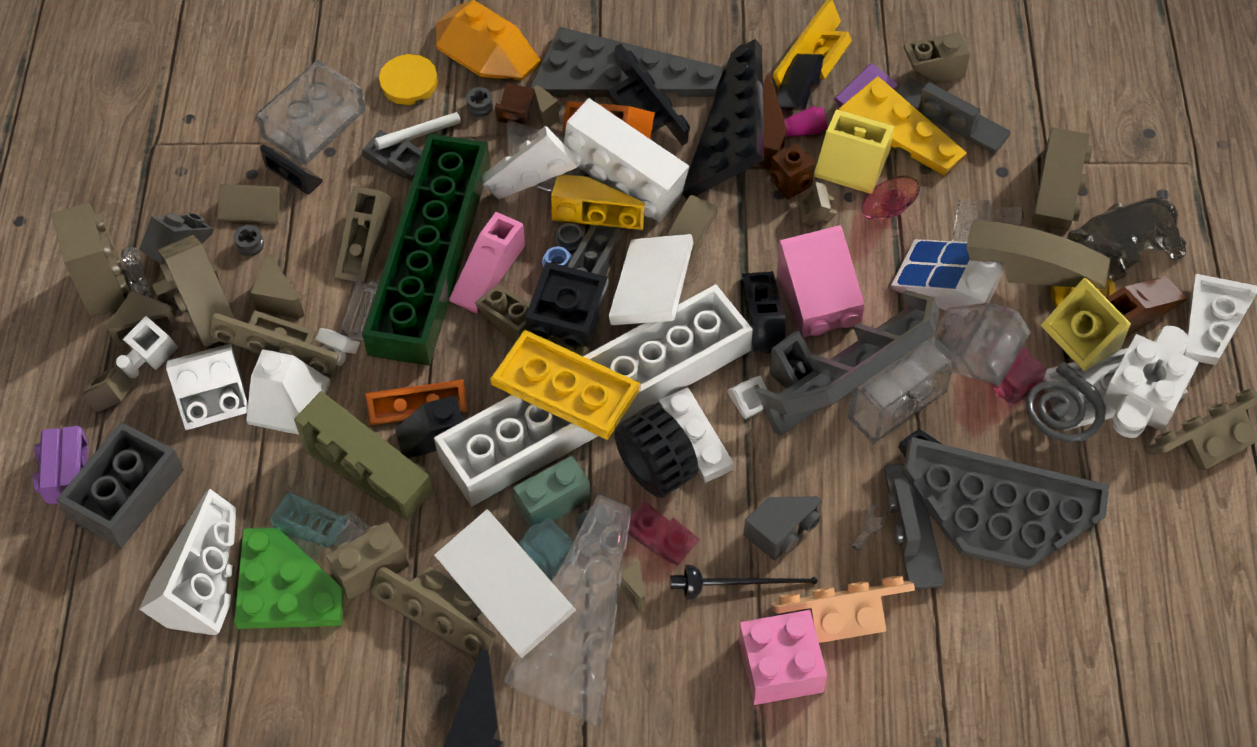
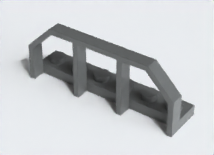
M906 290L902 295L907 308L876 329L859 323L854 325L853 328L858 341L831 359L815 354L808 356L813 371L780 394L763 388L756 391L774 433L783 435L822 407L834 404L933 336L940 312L935 298Z

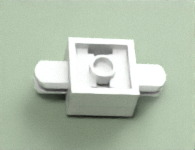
M1164 326L1159 330L1154 341L1136 334L1103 398L1106 406L1116 410L1113 417V428L1120 435L1136 438L1144 431L1146 425L1162 432L1165 431L1199 363L1183 355L1188 345V335L1179 327Z

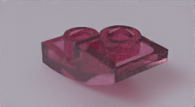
M645 500L621 528L640 544L677 566L700 540L674 517L669 521Z

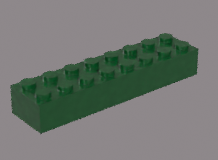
M435 134L427 135L362 334L368 356L430 366L448 308L449 298L454 288L483 192L482 174L490 168L488 142Z

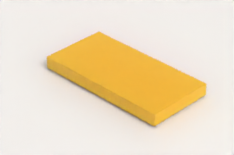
M527 330L523 331L490 378L491 385L606 440L609 439L641 389L639 382Z

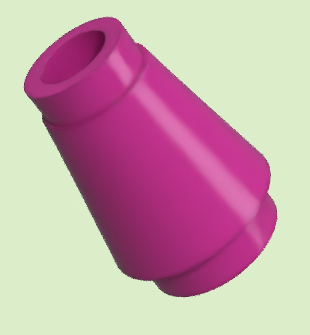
M815 105L784 119L787 127L786 137L821 135V131L828 129L823 107L815 108Z

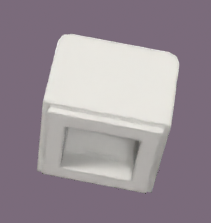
M761 375L727 389L729 397L744 419L764 410L756 392L761 388L767 390Z

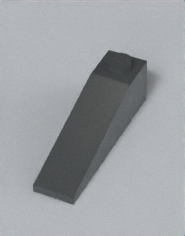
M591 225L567 267L606 276L623 235L624 228Z

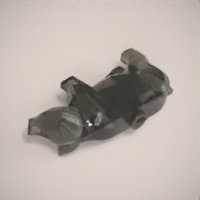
M1150 197L1125 206L1122 203L1114 204L1106 212L1091 218L1079 229L1070 231L1066 238L1110 258L1108 275L1113 281L1127 276L1128 272L1126 269L1141 262L1140 254L1147 248L1166 251L1173 260H1178L1185 257V246L1187 244L1183 237L1180 236L1177 228L1178 211L1170 201L1161 197Z

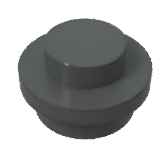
M565 223L555 233V245L565 248L569 253L576 252L585 237V233L577 224Z

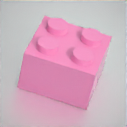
M810 610L740 622L738 640L754 705L824 692L827 672Z

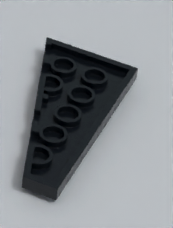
M756 39L747 44L739 45L730 54L685 180L682 195L686 199L690 195L696 197L764 160L762 46Z

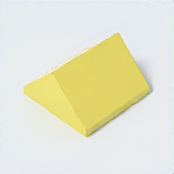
M1083 278L1045 319L1041 326L1083 371H1086L1122 348L1131 323L1087 278Z

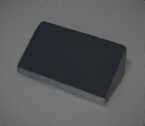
M264 144L260 146L265 167L304 193L310 195L323 182V179L282 152Z

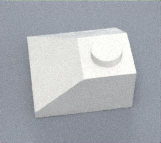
M262 349L251 375L247 424L299 435L294 418L320 391L325 394L327 393L330 379L293 355Z

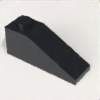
M773 271L742 273L747 320L753 329V352L771 353V349L786 338L785 312Z
M481 649L444 747H503L504 742L500 740L491 662L487 650Z

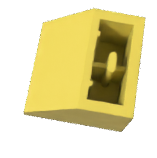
M836 109L825 134L814 177L872 194L891 150L894 126Z

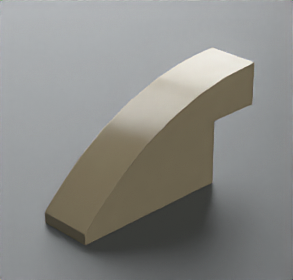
M972 219L966 245L970 261L1003 263L1008 283L1076 287L1083 278H1087L1097 289H1105L1110 258L1082 244L1041 230L995 221Z

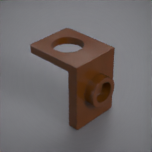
M506 83L501 104L496 103L495 105L497 121L526 127L534 98V89Z

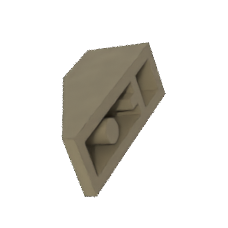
M353 186L334 278L366 284L387 226L392 197L387 193Z

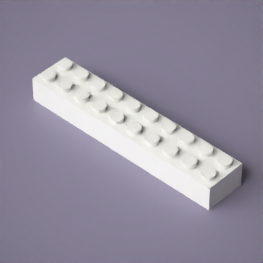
M715 284L678 304L673 321L643 323L583 357L640 383L641 389L618 423L619 425L648 405L657 404L659 399L682 390L750 352L753 329ZM511 395L434 437L438 458L472 507L598 436Z

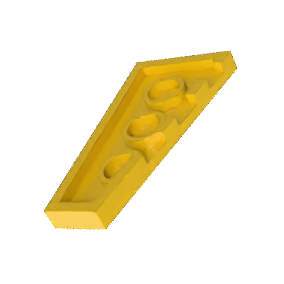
M879 76L838 109L894 126L891 147L895 149L901 147L911 153V158L943 176L958 165L967 154L966 151Z

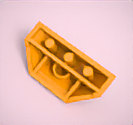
M475 0L455 6L436 22L437 50L479 77L513 78L516 81H523L541 64L540 58L516 25Z

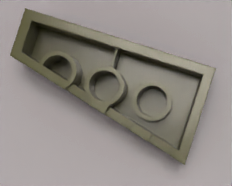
M320 391L294 418L305 453L408 521L432 494L433 488L430 473L426 468L418 463L414 464L324 392Z

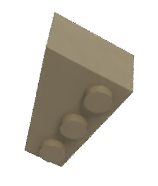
M191 235L158 249L164 263L159 265L167 283L173 282L177 293L173 295L180 312L186 311L191 320L186 326L193 341L200 340L204 347L219 342L218 339L209 335L213 314L218 313L233 319L235 318L203 245L194 235Z

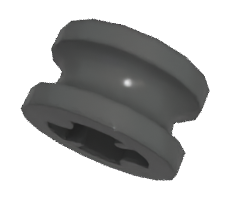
M476 87L468 91L466 103L467 110L471 115L483 117L491 113L493 101L492 94L488 89ZM483 100V103L476 104V101Z
M241 226L234 233V242L237 251L241 255L254 256L263 249L264 241L260 230L256 226ZM250 238L253 242L248 243L245 239Z

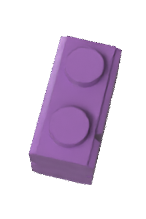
M71 426L63 427L61 430L58 428L42 430L40 443L35 444L34 453L36 462L39 464V472L33 474V486L35 492L40 493L45 503H58L56 499L88 462V439L82 427Z

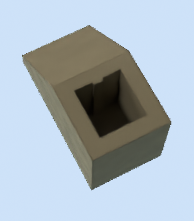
M960 32L904 44L903 48L913 70L931 80L940 83L966 76L970 52Z

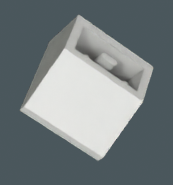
M231 343L167 361V373L185 430L247 413L248 401Z

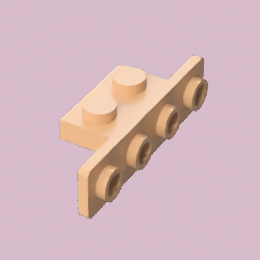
M892 576L883 578L881 585L869 586L868 582L851 583L847 585L848 590L835 592L834 587L813 590L814 596L800 598L799 593L779 596V602L771 603V609L776 614L810 609L818 642L822 643L886 632L881 596L914 591L915 588L914 583L907 580L903 581V576Z

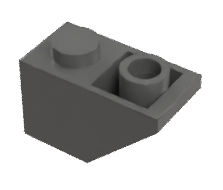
M187 212L186 215L167 213L166 216H152L139 250L162 265L164 263L158 249L191 235H194L202 244L212 235L214 228L206 224L202 216Z
M817 496L768 497L745 519L744 536L775 561L782 553L788 554L794 549L799 541L798 537L805 530L810 532L818 525L822 518L820 515L822 500Z

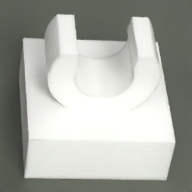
M324 328L319 329L315 339L325 344L321 348L333 350L339 354L337 366H342L345 362V352L356 354L360 344L359 341Z

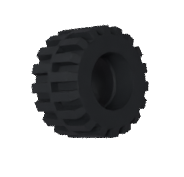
M655 404L648 405L617 425L614 430L617 449L625 466L634 479L655 497L664 498L697 475L699 471L698 460L690 439L680 424L663 408Z

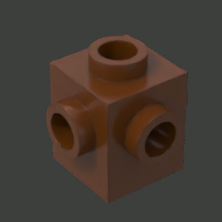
M798 144L787 149H781L772 156L770 180L787 200L813 185L815 168L813 157L808 152H804Z

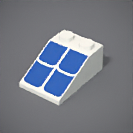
M914 239L891 285V289L899 293L908 290L934 297L938 308L980 323L1002 277L1004 267L1001 262L970 261L966 248L967 242Z

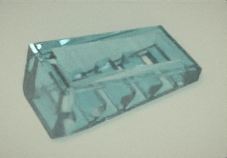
M287 492L270 517L273 528H279L286 535L330 548L346 524L347 518ZM295 512H298L299 514L296 517V519L294 521H291V518L293 517ZM306 515L310 516L304 526L300 525ZM320 519L321 522L316 530H311L316 520ZM329 522L333 523L326 536L322 535L321 533Z

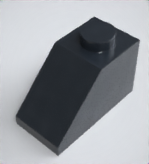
M456 395L422 404L395 429L400 451L405 457L409 459L437 451L434 437L463 422Z

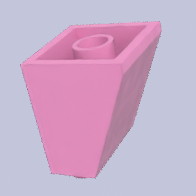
M841 225L780 240L776 278L802 337L810 335L819 336L829 330L841 327L849 328L862 322L865 303Z

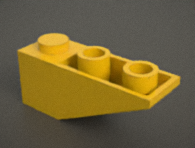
M566 174L556 177L551 196L552 221L637 230L644 229L645 202L590 177Z

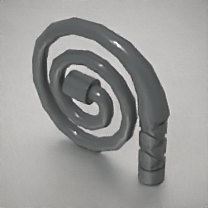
M1064 361L1056 368V372L1064 379H1067L1077 390L1067 384L1056 381L1039 383L1030 389L1026 397V412L1032 423L1047 436L1065 442L1084 441L1096 434L1104 423L1106 406L1097 388L1092 386L1091 383L1086 381L1085 378ZM1054 388L1070 394L1077 402L1079 409L1077 416L1071 421H1059L1068 414V409L1070 408L1069 399L1059 392L1044 394L1039 398L1037 405L1039 415L1047 425L1055 429L1067 430L1078 426L1084 419L1086 406L1083 397L1079 394L1081 392L1092 403L1095 409V420L1091 427L1082 433L1072 435L1057 433L1039 420L1033 409V399L1037 393L1044 389ZM1050 399L1061 401L1062 403H1059L1049 411V416L1045 409L1046 402Z

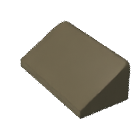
M220 184L218 222L279 225L284 201L281 189L277 186Z

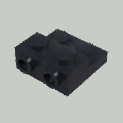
M546 262L525 316L527 328L544 339H549L550 335L560 337L566 345L571 347H580L581 343L590 345L600 318L599 309L609 284L608 277Z

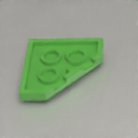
M279 528L243 529L235 612V625L237 629L342 626L344 592L337 582Z

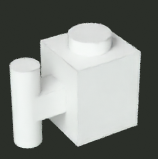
M145 316L123 339L132 351L127 356H119L116 364L129 378H136L139 375L138 368L144 362L148 363L156 371L176 351L178 346L169 335Z

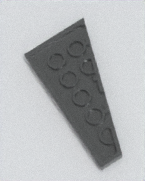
M559 27L530 87L534 89L538 85L548 93H556V97H568V93H584L587 97H607V90L628 78L615 62V46L620 43L627 51L631 50L634 53L639 67L643 72L647 71L652 76L655 87L660 93H677L680 97H715L724 74V67Z

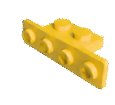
M826 0L773 72V78L778 89H780L784 75L796 54L823 55L824 59L819 79H826L852 42L849 32L835 31L841 23V19L833 0Z

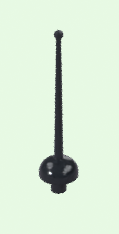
M685 564L684 575H670L669 577L670 589H684L686 600L696 598L701 593L703 586L778 583L816 584L818 582L817 577H812L811 579L703 578L700 570L690 564Z

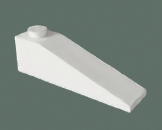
M211 489L205 492L151 581L139 610L169 629L208 635H217L220 632L231 600V594H227L228 578L232 576L233 565L229 564L230 546L234 544L236 507Z

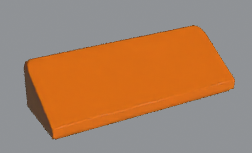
M464 379L365 393L369 424L372 426L404 421L422 404L456 395L461 413L468 412Z

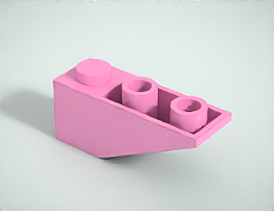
M494 213L475 242L449 298L450 302L476 314L478 313L479 309L475 302L501 281L525 247L523 223L501 213Z

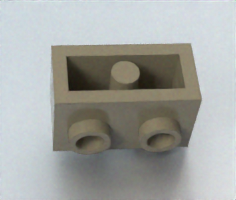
M388 521L379 526L376 525L368 528L362 536L349 543L338 545L330 554L326 555L331 572L342 587L348 600L373 587L376 572L380 567L384 566L397 573L409 566L405 548Z

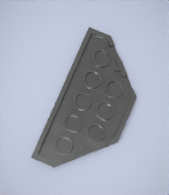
M911 437L908 441L903 474L906 478L908 477L912 487L961 555L1027 570L1106 518L1110 485Z

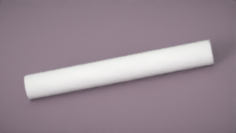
M457 112L375 138L374 143L377 150L404 142L405 139L408 141L460 124V116Z

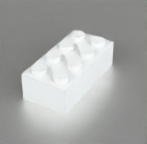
M590 98L567 121L563 144L577 157L578 168L589 174L592 179L645 202L644 216L653 218L660 223L681 199L689 165Z

